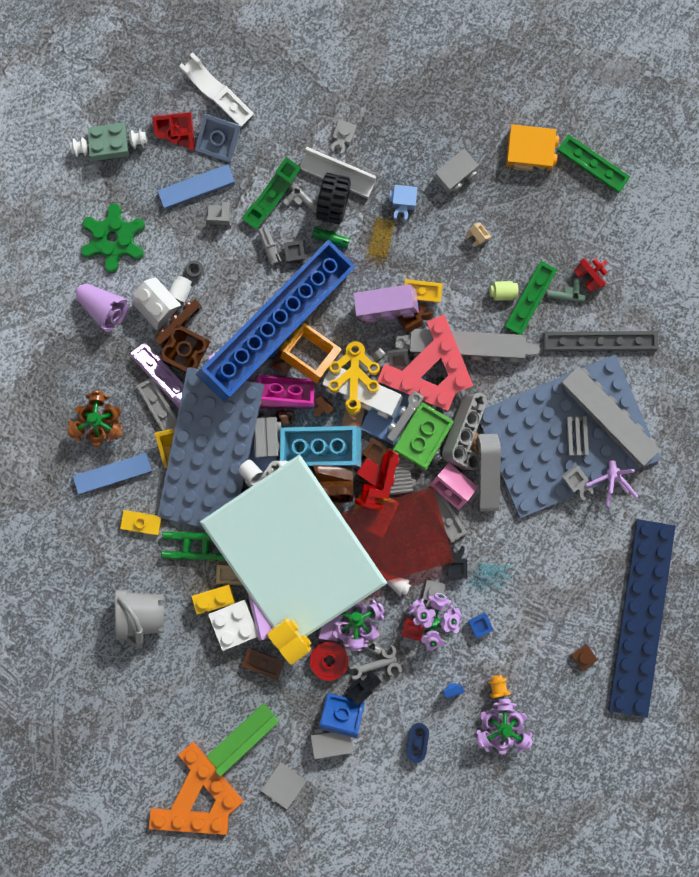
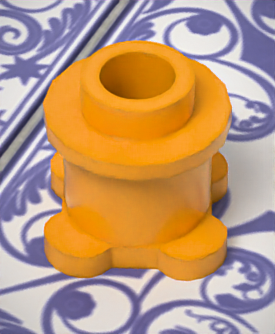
M502 675L491 677V680L488 681L492 690L490 697L497 698L511 694L507 690L505 682L507 678H503Z

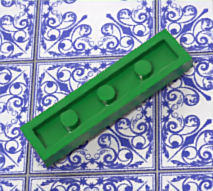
M569 134L557 149L558 153L618 194L630 178L629 175Z
M540 261L504 328L517 335L523 334L557 272L556 268Z

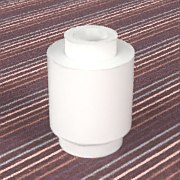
M182 276L174 279L169 292L180 304H185L192 288L190 286L192 281Z

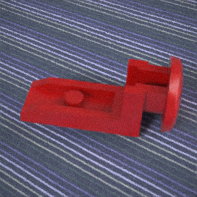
M389 449L386 451L382 458L376 486L363 484L361 498H355L356 505L371 510L382 509L383 504L377 502L378 498L389 499L391 486L395 482V469L399 464L398 453Z

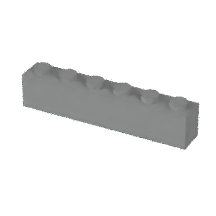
M579 366L575 368L559 385L639 467L644 466L660 451L657 447V441L652 437H648L644 433V428L638 423L635 424L630 419L631 415L625 409L621 410L616 405L618 402L614 397L606 395L603 391V386L597 381L594 382L590 378V373L585 368H580Z

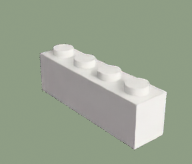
M338 366L332 367L333 370H338L339 368ZM341 368V372L335 375L329 369L322 384L326 388L325 391L334 396L338 393L343 396L342 399L347 401L350 399V379L341 386L338 392L333 393L329 390V382L334 379L337 380L347 370ZM358 378L357 399L361 402V408L367 411L371 409L378 411L377 415L388 419V417L394 418L403 399L402 395L379 385L378 392L370 393L367 386ZM337 384L331 385V388L333 389L338 387ZM372 384L370 386L371 389H375L377 387L375 384Z

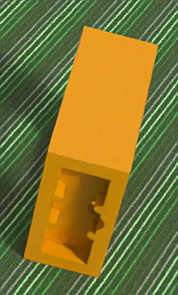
M304 323L301 328L297 327L291 335L293 338L290 342L286 340L282 345L280 358L318 384L329 370L330 364L339 357L342 349ZM302 337H305L328 354L316 371L290 353Z

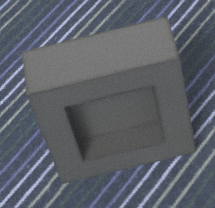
M303 240L284 243L287 263L305 260Z
M407 348L388 351L390 366L404 370L410 364Z

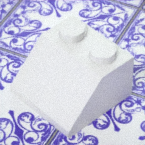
M156 277L144 281L133 293L132 304L157 331L161 329L181 306Z

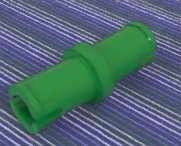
M316 226L311 238L324 242L330 240L335 246L346 250L351 239L338 235L335 231H326Z

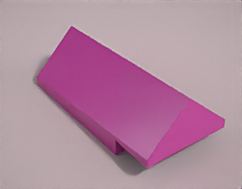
M258 375L257 380H248L265 384L260 409H313L315 382L311 379Z

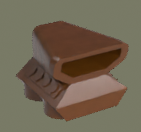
M176 325L171 332L167 344L162 349L159 359L184 373L187 372L188 367L198 369L199 363L211 341L181 325Z
M313 465L314 476L332 502H353L352 466Z

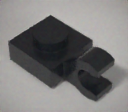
M372 671L364 680L358 678L345 691L359 706L373 693L370 688L379 686L382 681Z

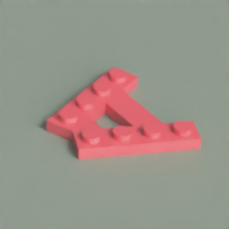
M444 314L426 322L433 341L403 371L384 363L377 382L409 395L416 391L424 396L423 401L448 411L455 393L470 388L473 384ZM441 358L448 376L438 386L421 379Z

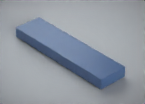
M227 164L157 191L164 209L232 185L235 181Z
M144 453L74 475L73 478L78 494H83L152 472L153 470L148 454Z

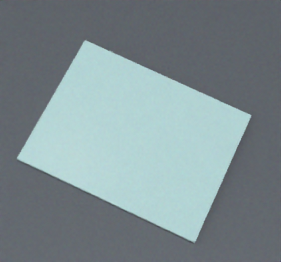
M300 454L200 521V524L272 628L287 617L289 620L293 619L299 626L298 632L302 636H308L387 584L383 575Z

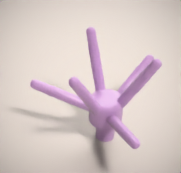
M614 460L608 462L609 470H607L606 475L585 485L589 487L608 479L606 507L610 505L615 482L619 483L625 493L630 492L635 498H638L636 492L621 476L622 474L634 473L635 470H620L617 468L616 461Z

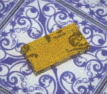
M377 217L368 255L387 259L395 221Z

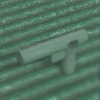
M574 278L573 287H565L564 292L547 290L546 297L584 302L585 295L579 294L581 279ZM576 294L578 299L573 298V295Z

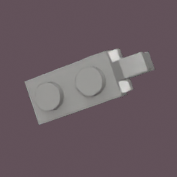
M414 391L408 397L409 406H404L398 414L401 418L397 423L393 422L388 428L387 432L390 434L387 438L393 442L395 441L424 396Z

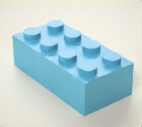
M357 426L281 428L280 461H290L300 454L309 468H313V465L361 467V429Z

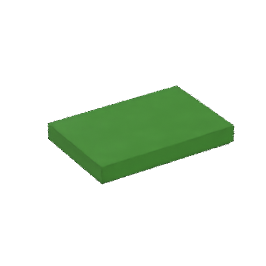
M421 402L393 451L426 471L454 421Z

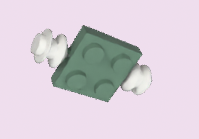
M125 122L88 128L89 142L81 137L80 142L73 139V143H70L71 153L75 154L77 158L79 153L87 156L89 151L91 162L129 156L128 144H131L134 149H136L138 144H141L144 148V144L147 143L146 133L142 132L141 129H139V133H134L131 130L129 136H127Z

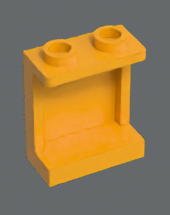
M511 124L505 167H513L514 164L545 167L547 171H551L557 162V154H554L555 147H558L559 136H556L557 129Z

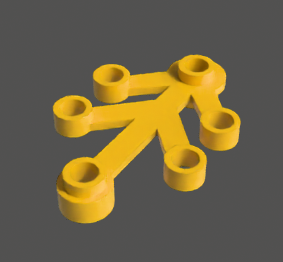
M354 341L347 345L346 354L340 360L332 362L329 366L330 372L336 375L341 372V368L351 361V367L337 380L334 379L329 382V390L336 393L350 379V399L346 401L345 406L346 411L351 415H356L361 411V402L357 399L358 378L367 386L370 393H376L379 390L378 382L371 380L359 368V361L368 368L371 375H377L380 371L379 364L372 362L365 355L363 344ZM358 348L359 351L354 353L352 352V349ZM338 366L339 368L338 370H333L332 367ZM376 366L377 370L372 371L370 368ZM337 384L338 387L333 389L331 388V385ZM372 384L377 386L375 389L370 388ZM352 402L357 404L355 407H350Z

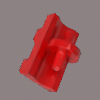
M586 258L579 261L580 264L574 272L579 278H582L589 272L593 278L585 285L591 292L607 284L597 273L600 271L603 276L608 273L604 268L607 264L606 261L600 263L595 258L592 261L596 266L595 269Z

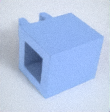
M395 185L394 191L390 190L389 202H393L392 208H397L394 212V220H397V215L402 213L404 214V221H407V210H415L417 187Z

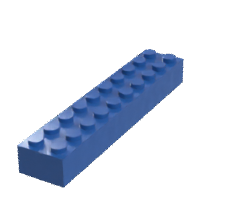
M328 240L195 375L225 402L356 266Z

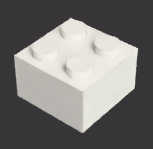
M246 599L208 614L222 651L258 637L254 618Z

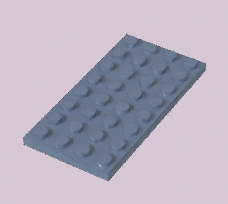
M188 367L157 517L203 528L200 524L201 520L242 493L244 479L239 473V468L245 461L249 460L265 384L246 380L223 402L195 375L199 369Z

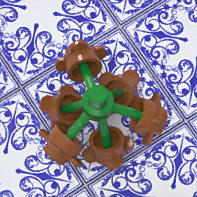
M93 390L92 393L86 394L85 397L89 399V403L85 406L78 405L75 408L78 414L76 422L68 421L69 428L67 432L69 436L80 442L82 440L81 436L85 434L84 428L91 425L93 428L86 434V439L90 440L94 447L100 446L103 441L108 439L109 443L113 439L118 440L123 432L121 430L123 423L119 424L121 409L113 407L111 404H106L102 415H99L97 413L98 406H103L104 401L108 400L109 396L100 390ZM102 419H103L106 423H113V424L109 427L108 425H106L105 423L102 422Z

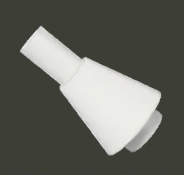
M381 569L379 570L387 584L400 597L402 594L406 595L411 588V585H409L410 580L389 575Z

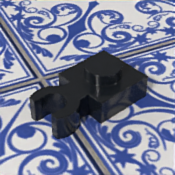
M454 546L450 547V554L453 559H448V580L468 579L467 559H462L465 552L464 546H461L460 553L454 552Z

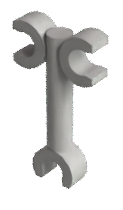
M394 645L391 646L392 653L390 655L385 653L384 648L381 652L385 659L362 666L357 664L350 665V669H358V674L352 676V678L358 679L362 673L388 666L387 672L389 675H392L391 668L393 666L398 668L399 673L402 672V668L396 660V648Z

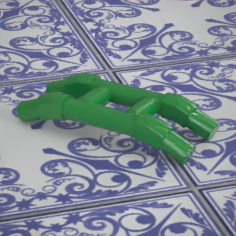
M162 531V539L183 540L182 551H161V558L227 562L222 554L209 553V541H212L207 533ZM191 540L202 541L201 552H190Z

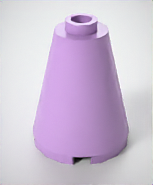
M87 283L80 285L76 289V299L102 330L106 332L116 329L113 326L116 323L121 324L129 310L128 300Z

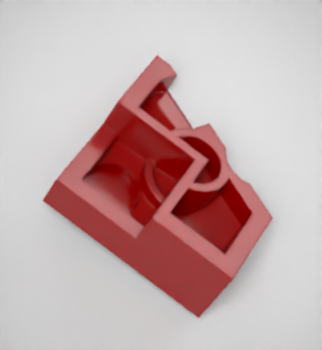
M192 112L152 116L156 137L167 139L171 143L182 145L189 150L195 149Z

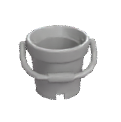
M115 590L116 640L127 639L132 645L137 647L143 643L144 634L164 633L163 594L127 593L126 590Z

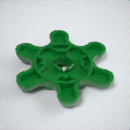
M111 204L107 209L108 215L105 220L97 221L93 217H86L83 220V228L91 232L93 238L89 244L81 248V255L88 259L95 255H102L105 258V270L108 273H115L119 268L118 263L122 256H130L134 260H140L144 256L143 249L134 243V236L145 229V222L140 218H136L131 222L123 221L121 218V207L118 204ZM110 233L117 234L118 238L115 242L108 241Z

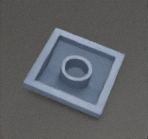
M204 114L195 151L231 162L238 143L241 125Z

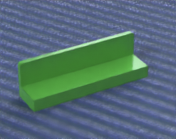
M265 704L258 707L207 755V758L216 767L215 771L219 776H222L279 722V719Z

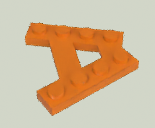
M193 741L178 754L188 766L190 772L171 809H150L149 829L227 835L229 814L242 804L244 800L223 775L219 776L215 771L216 767ZM204 785L216 800L211 811H190Z

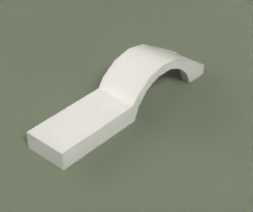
M192 52L190 54L192 59L185 66L181 64L179 67L205 96L214 101L236 124L241 125V128L254 113L227 86L216 80L203 66L200 59Z

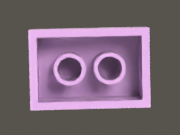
M411 284L353 293L356 316L365 321V323H375L377 319L382 318L385 321L395 320V316L402 315L403 318L414 317L415 313H419L417 293Z

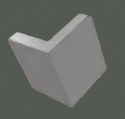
M222 202V206L209 205L208 216H206L207 224L230 225V202Z

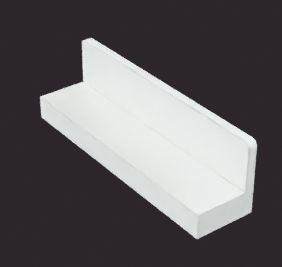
M309 147L305 149V156L300 165L301 171L322 180L327 172L350 177V192L367 199L369 198L376 182V176Z

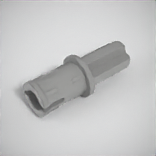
M267 227L259 229L258 233L264 246L262 249L265 250L270 265L281 262L282 260L276 248L277 244L273 242L269 229Z

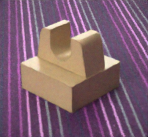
M481 223L474 224L469 228L470 231L466 235L467 239L472 236L476 238V241L472 244L473 247L487 242L491 238V235Z

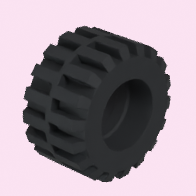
M328 172L325 174L317 202V220L341 224L350 192V177Z

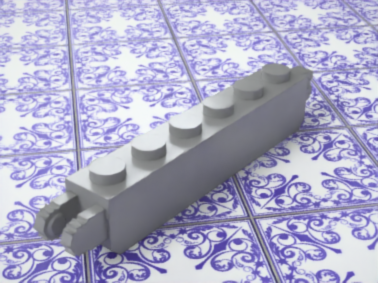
M414 329L410 335L396 336L395 349L407 348L409 354H413V357L416 358L433 341L430 330ZM451 331L462 359L463 357H469L471 361H482V358H486L490 362H501V359L509 360V363H520V360L523 361L525 357L537 356L541 350L536 344L526 343V338L523 335Z

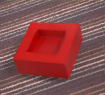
M406 617L401 636L421 641L424 627L420 624L415 625L414 619Z

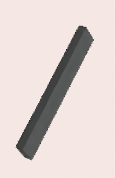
M658 331L543 332V351L658 350Z

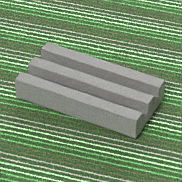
M587 416L567 417L568 456L589 455ZM572 421H575L576 452H573ZM579 421H582L583 451H581Z

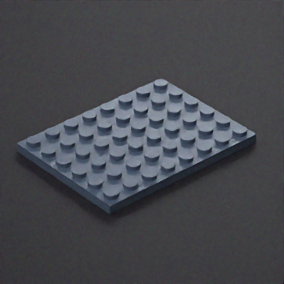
M616 354L584 367L590 373V378L603 386V391L606 395L614 397L618 402L616 405L621 410L625 409L631 415L630 419L635 424H640L645 430L644 433L651 437ZM569 374L485 408L479 424L483 434H498L501 446L500 474L519 518L577 495V490L572 492L561 478L575 464L580 467L589 481L586 483L606 475L607 470H609L608 462L612 460L616 461L617 468L620 470H637L642 468L559 385ZM587 416L589 455L568 456L566 418ZM572 421L573 452H576L575 421ZM579 421L581 451H583L582 421ZM657 453L652 459H650L644 466L661 460L659 453ZM605 479L589 487L594 488L609 481Z

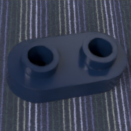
M420 722L411 726L406 749L408 759L414 763L424 760L429 739L428 727ZM421 729L423 731L422 735H416V730ZM413 749H419V754L414 755L412 753Z

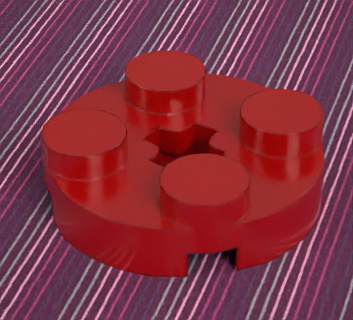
M326 641L320 643L311 653V669L322 680H336L348 668L349 659L346 650L336 642ZM328 655L332 656V659L335 660V663H331L330 666H326L327 663L324 662V658H328Z

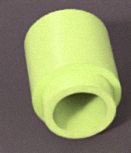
M512 281L493 282V286H490L489 290L490 297H493L494 301L518 298V284Z

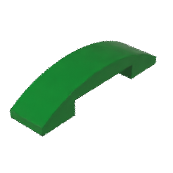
M285 157L275 171L274 177L241 219L257 230L280 203L302 168Z

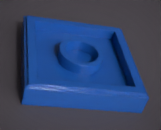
M327 693L319 729L357 738L365 702L358 706L353 699Z

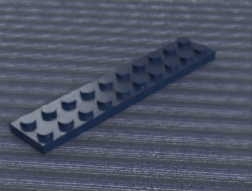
M636 519L608 711L648 717L676 525Z

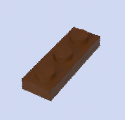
M196 299L193 302H187L183 307L184 311L179 316L177 314L173 316L169 321L170 325L166 329L162 328L158 331L155 341L163 348L167 344L171 332L176 325L184 327L202 309L201 304Z

